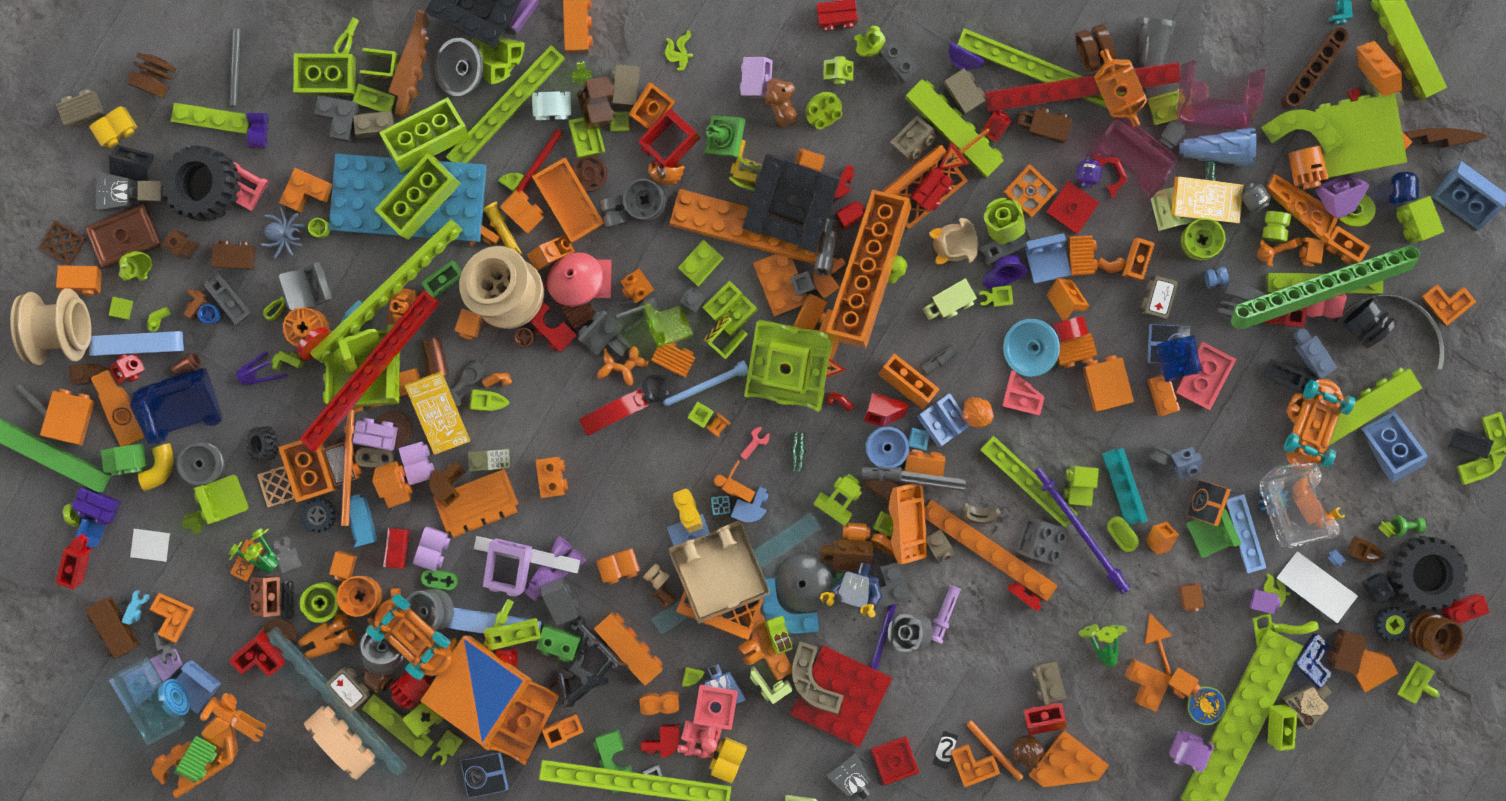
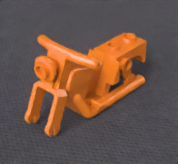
M224 693L221 701L216 697H211L201 713L200 719L202 721L207 720L212 711L215 714V717L204 727L201 735L206 742L217 747L214 751L217 755L211 764L207 763L204 768L207 772L202 781L197 780L193 784L179 776L177 784L179 788L173 791L175 798L182 796L234 761L238 753L235 729L247 735L255 742L261 740L255 736L256 734L263 737L264 732L259 727L266 730V725L241 710L236 711L237 701L232 694ZM191 741L183 745L177 744L170 750L169 754L166 756L162 754L154 760L155 764L151 769L152 774L162 785L165 784L169 777L168 768L173 764L177 768Z

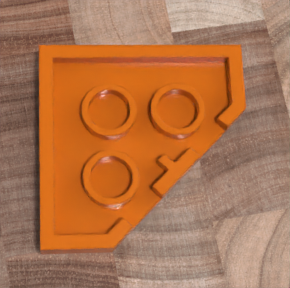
M1063 729L1045 751L1044 756L1039 759L1038 768L1031 770L1028 775L1043 787L1098 781L1109 765Z

